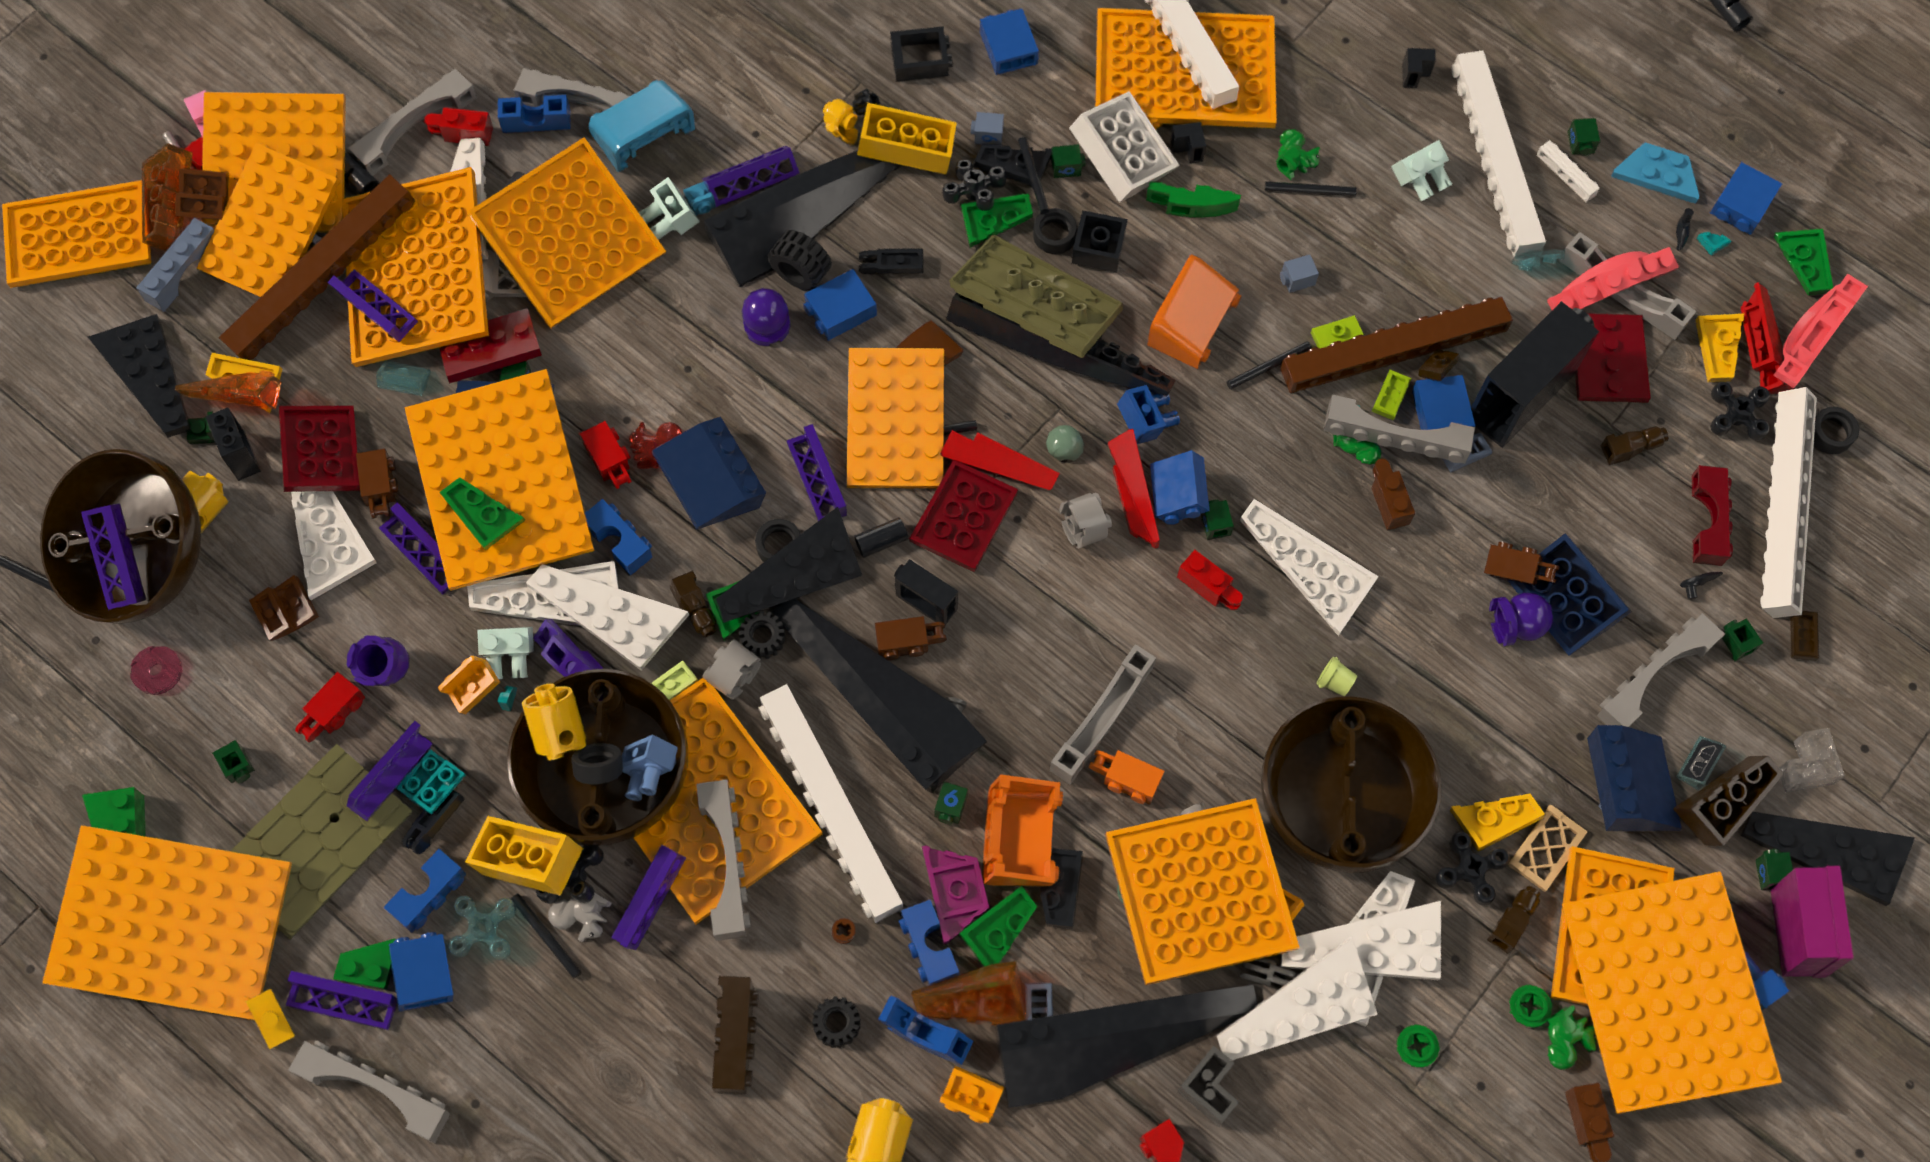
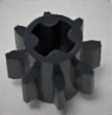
M868 89L855 94V100L852 102L854 112L858 116L863 115V117L865 116L867 103L880 105L877 94L874 92L869 93Z

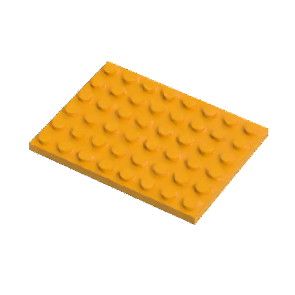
M1098 8L1095 107L1130 91L1149 120L1158 119L1157 123L1190 124L1201 122V125L1276 127L1274 16L1194 12L1239 85L1236 101L1212 109L1208 101L1206 102L1203 99L1201 89L1198 84H1194L1189 69L1183 66L1180 54L1173 49L1171 39L1168 35L1164 34L1162 24L1159 19L1154 17L1152 10ZM1177 104L1180 109L1171 114H1161Z
M472 167L401 184L409 191L415 202L407 212L402 213L395 220L392 227L386 229L378 237L374 244L369 245L356 261H352L346 267V277L355 269L418 321L404 338L398 342L348 301L351 362L355 367L489 336L480 230L468 215V211L478 205L475 171ZM369 193L343 199V218ZM357 278L349 288L351 290L360 289V280ZM375 292L365 294V301L367 303L375 301ZM391 305L381 306V314H391ZM406 317L397 318L396 327L400 330L408 319Z
M547 369L404 407L450 591L535 568L542 564L546 565L595 551ZM460 477L495 501L505 505L514 513L524 517L525 521L485 550L443 498L440 491Z
M704 678L670 700L681 718L688 743V767L683 787L669 811L648 830L633 837L651 864L661 845L686 857L670 890L695 925L711 915V909H716L723 892L726 877V856L723 841L712 820L707 815L702 816L700 813L696 784L727 780L729 788L734 787L736 802L731 803L732 812H737L739 827L734 828L735 837L740 836L742 852H738L737 855L738 862L743 861L745 877L740 878L741 887H746V889L823 834L716 689Z
M81 825L42 983L254 1020L246 1001L263 993L292 862Z
M1721 871L1562 904L1616 1114L1782 1083Z

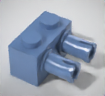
M654 735L625 746L622 754V772L631 776L625 794L626 798L639 801L642 800V794H656L660 775L672 771L676 764L675 756L678 747Z

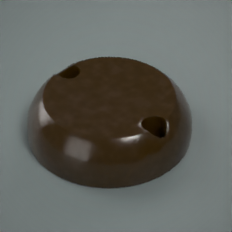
M121 449L103 450L93 453L73 465L63 475L51 493L41 523V558L46 577L57 597L74 613L97 622L113 624L135 622L156 614L169 605L187 585L200 554L201 523L198 509L190 490L180 476L163 461L137 451ZM120 503L127 527L125 536L130 538L146 600L108 610L81 512ZM102 513L90 515L93 526L101 530L105 523ZM102 537L98 543L99 548L108 554L111 549L110 541ZM109 561L105 567L106 574L115 578L118 573L117 566ZM115 586L112 591L114 603L125 601L124 591Z
M586 670L568 675L552 683L555 687L565 686L573 690L586 735V745L594 743L612 744L618 747L623 754L625 746L654 735L678 747L675 756L676 764L672 771L660 775L656 794H642V800H630L626 798L625 794L631 776L624 772L617 779L607 783L585 784L577 781L573 775L572 755L576 750L564 752L562 757L555 760H548L547 755L537 754L523 711L514 726L507 752L509 781L519 804L539 827L544 830L567 835L579 845H611L636 837L648 830L669 811L676 801L687 774L688 743L686 732L673 704L663 692L647 680L620 670ZM601 695H603V701H599ZM593 819V826H590L589 823Z
M1341 696L1311 703L1298 710L1283 723L1266 751L1262 765L1261 791L1269 820L1278 835L1293 851L1320 867L1345 873H1364L1390 866L1407 856L1424 840L1438 814L1442 784L1438 762L1432 747L1421 731L1408 718L1380 702L1361 697ZM1351 722H1353L1355 726L1354 729L1351 728ZM1351 845L1356 850L1354 853H1351Z

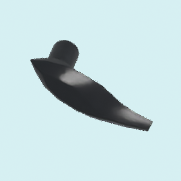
M1691 208L1685 209L1677 223V251H1681L1690 234V220L1694 214Z
M1723 572L1701 574L1684 580L1680 586L1686 588L1688 600L1698 598L1696 586H1702L1706 582L1718 578Z

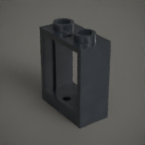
M943 26L890 32L896 82L949 77V67H953L952 54H947V49H950L949 35L944 34ZM939 43L941 60L903 62L901 47Z
M229 407L205 416L219 453L237 480L240 481L261 472L246 432Z
M910 559L905 565L901 564L894 574L896 596L934 622H944L946 626L958 610V591Z

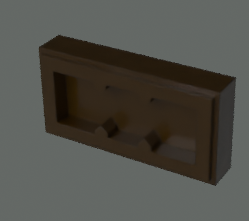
M1437 349L1419 368V377L1441 381L1459 361V353Z
M1802 610V615L1790 616L1791 658L1817 661L1819 659L1818 612Z

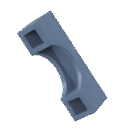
M196 218L190 222L136 287L145 302L165 312L179 295V282L186 268L195 260L202 258L214 232L212 227Z

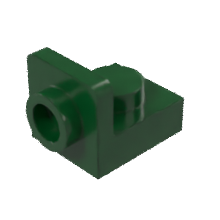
M207 412V416L213 414L214 412ZM206 418L188 419L191 430L187 431V442L189 444L215 443Z

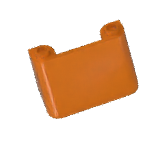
M1191 254L1154 317L1150 327L1147 346L1198 369L1201 362L1206 363L1211 353V350L1208 349L1209 343L1227 310L1238 306L1242 297L1239 294L1240 289L1201 258Z
M1000 774L991 784L987 797L982 879L985 885L1052 886L1057 882L1059 867L1055 866L1054 860H1051L1053 812L1063 802V791H1060V782Z

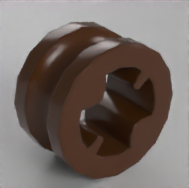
M846 918L837 920L832 927L833 939L840 944L851 942L855 936L854 923ZM842 925L843 928L849 927L851 929L848 930L849 935L847 937L844 934L840 936L837 934L839 933V926Z

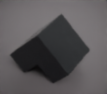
M1407 48L1402 63L1403 88H1417L1421 77L1431 76L1436 62L1435 49Z
M1201 122L1174 125L1170 140L1173 153L1187 152L1189 163L1203 162L1206 142Z

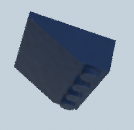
M721 417L699 423L652 451L653 456L696 530L759 509L766 495V491Z
M1566 533L1538 554L1543 557L1542 562L1560 566L1559 570H1556L1554 577L1556 583L1537 580L1535 586L1507 579L1518 594L1535 593L1547 600L1552 607L1553 623L1549 632L1568 656L1609 630L1632 612ZM1540 567V576L1545 575L1546 567Z
M1597 725L1587 738L1606 831H1681L1679 815L1673 809L1677 805L1661 736L1623 725Z

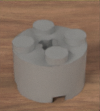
M1088 493L1063 502L1060 505V514L1064 513L1065 521L1061 522L1064 532L1072 545L1077 544L1076 548L1078 549L1106 539L1108 528L1112 527L1111 518L1107 513H1104L1098 493Z
M732 640L726 648L721 646L716 651L713 657L716 661L707 668L703 678L725 696L733 700L743 692L740 687L745 683L750 684L761 666L759 662L761 659L739 642Z

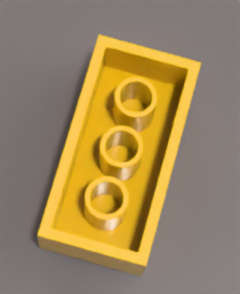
M867 103L857 155L946 175L951 160L957 122Z
M488 816L465 863L481 875L561 896L583 848L567 835Z

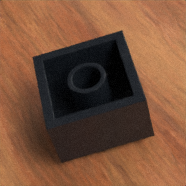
M1082 210L1073 248L1072 264L1117 273L1128 219Z

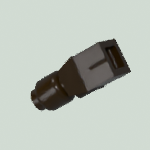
M1657 426L1643 429L1642 431L1626 432L1617 437L1612 434L1605 437L1601 444V449L1608 464L1613 465L1629 461L1644 449L1651 450L1663 446L1664 442L1668 441L1669 435L1664 427L1659 428Z
M690 571L673 578L670 590L678 603V607L689 612L690 621L696 632L702 634L703 637L714 634L716 632V621L711 611L705 608L706 603L701 588L695 583L697 578L695 573Z
M1527 886L1526 889L1520 890L1512 902L1513 907H1508L1487 938V941L1509 954L1526 931L1530 923V916L1534 914L1540 904L1539 897L1541 893L1532 886Z

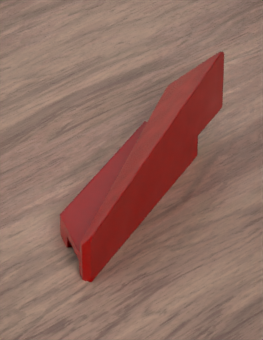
M1759 282L1755 283L1753 295L1748 302L1744 301L1740 308L1741 314H1744L1743 324L1752 369L1756 372L1760 371V386L1765 387L1769 394H1779V392L1793 390L1794 388L1774 376L1785 360L1783 346L1768 290Z
M1129 429L1108 442V448L1116 465H1113L1112 470L1129 533L1136 538L1140 537L1151 543L1153 548H1158L1160 538L1134 430Z
M952 430L941 451V456L1047 490H1052L1060 473L978 432L974 440H971Z

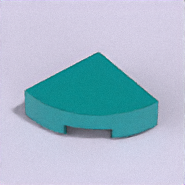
M1711 232L1701 233L1697 237V240L1710 255L1715 254L1731 243V240L1725 235L1720 236Z
M505 686V692L500 693L497 702L502 710L511 712L518 688Z

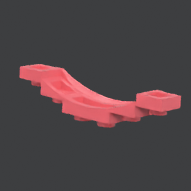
M1670 247L1651 254L1640 251L1623 253L1587 270L1571 282L1560 294L1550 297L1547 302L1551 310L1561 301L1571 309L1579 308L1582 310L1625 289L1678 269L1679 265Z
M1847 274L1839 285H1836L1822 296L1791 330L1783 347L1785 360L1774 376L1795 388L1868 286Z

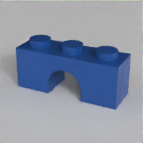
M567 95L544 96V104L538 107H530L523 104L521 97L498 98V120L503 133L571 129V110Z
M602 499L585 512L590 534L599 543L611 535L621 538L620 543L611 551L614 559L631 576L653 558L650 551L652 546L644 536L640 538L635 533L636 529L629 520H622L619 516L621 513L614 504L608 505Z
M440 849L421 867L430 878V885L427 891L421 895H411L401 888L383 907L411 933L415 929H420L426 923L427 916L433 910L439 909L444 904L445 897L450 891L459 888L464 881L466 873Z
M931 899L902 910V919L898 921L903 934H909L912 943H909L908 947L912 958L918 957L921 967L917 968L922 983L927 982L929 988H933L958 978L959 970L950 948L942 951H933L925 944L926 937L940 929V922Z

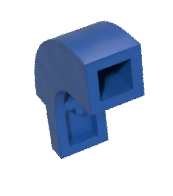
M894 996L889 997L878 1019L888 1026V1030L911 1044L959 1065L963 1064L973 1043V1040L959 1030L944 1026L921 1015Z

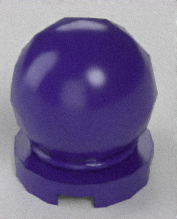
M761 288L751 292L744 300L741 311L744 329L750 341L761 346H770L771 343H776L779 340L780 342L783 341L789 334L791 326L786 301L781 294L773 289Z
M1520 593L1513 596L1510 601L1506 597L1492 598L1490 602L1489 612L1494 611L1495 622L1491 623L1493 634L1499 644L1503 643L1504 647L1514 645L1516 639L1535 641L1543 637L1552 626V607L1545 598L1535 593Z
M367 635L351 645L347 654V668H350L352 675L355 677L353 679L362 685L390 686L405 677L409 669L410 656L404 645L391 637Z

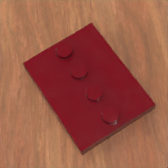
M528 308L487 320L489 336L439 347L449 384L542 356Z
M1587 313L1592 318L1594 327L1600 332L1575 373L1577 401L1648 403L1651 396L1643 316Z
M279 406L284 492L360 491L356 458L357 441L354 406Z
M953 460L912 532L909 542L975 573L1016 498L1018 489L959 461Z

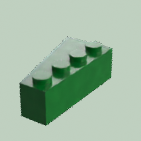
M135 787L82 795L91 827L145 836L144 795Z

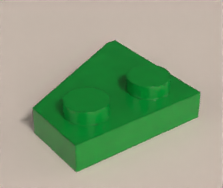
M395 939L340 953L333 980L386 991L392 973L389 944L394 943Z

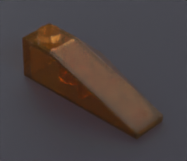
M260 370V373L248 372L175 386V390L184 397L276 409L282 382L274 376V373Z

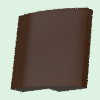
M179 168V192H176L175 216L222 220L223 211L227 204L229 172Z
M932 320L919 327L896 347L944 349V368L963 353V349Z
M295 575L274 589L267 587L249 600L270 641L284 637L319 617L299 577Z

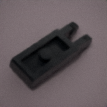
M922 248L877 249L859 252V260L863 262L877 260V263L860 264L859 273L862 274L924 273Z
M453 790L432 815L423 810L413 822L406 836H404L403 846L421 855V853L429 848L431 839L440 831L465 798Z

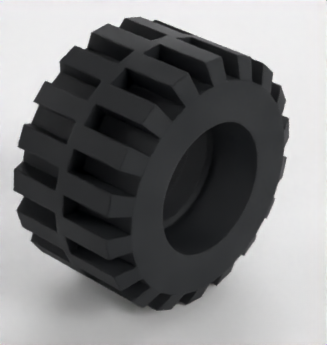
M796 230L784 232L768 253V261L775 272L789 284L806 291L816 288L832 266L831 258L825 249L813 238Z

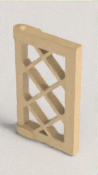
M1549 805L1545 811L1544 818L1537 822L1508 863V866L1546 892L1568 861L1570 847H1577L1587 834V831L1565 816L1560 810ZM1550 817H1553L1557 820L1558 827L1545 828V824ZM1564 830H1570L1576 834L1570 844L1566 842ZM1560 831L1562 845L1549 846L1546 832ZM1539 833H1542L1545 847L1532 848V842ZM1563 848L1564 853L1557 863L1553 864L1550 850ZM1546 850L1549 864L1536 866L1533 851ZM1525 852H1528L1531 866L1528 867L1519 862ZM1550 868V873L1543 880L1537 875L1536 869Z

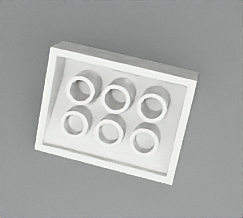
M1130 91L1082 113L1069 127L1119 203L1147 188L1150 181L1156 182L1180 166Z

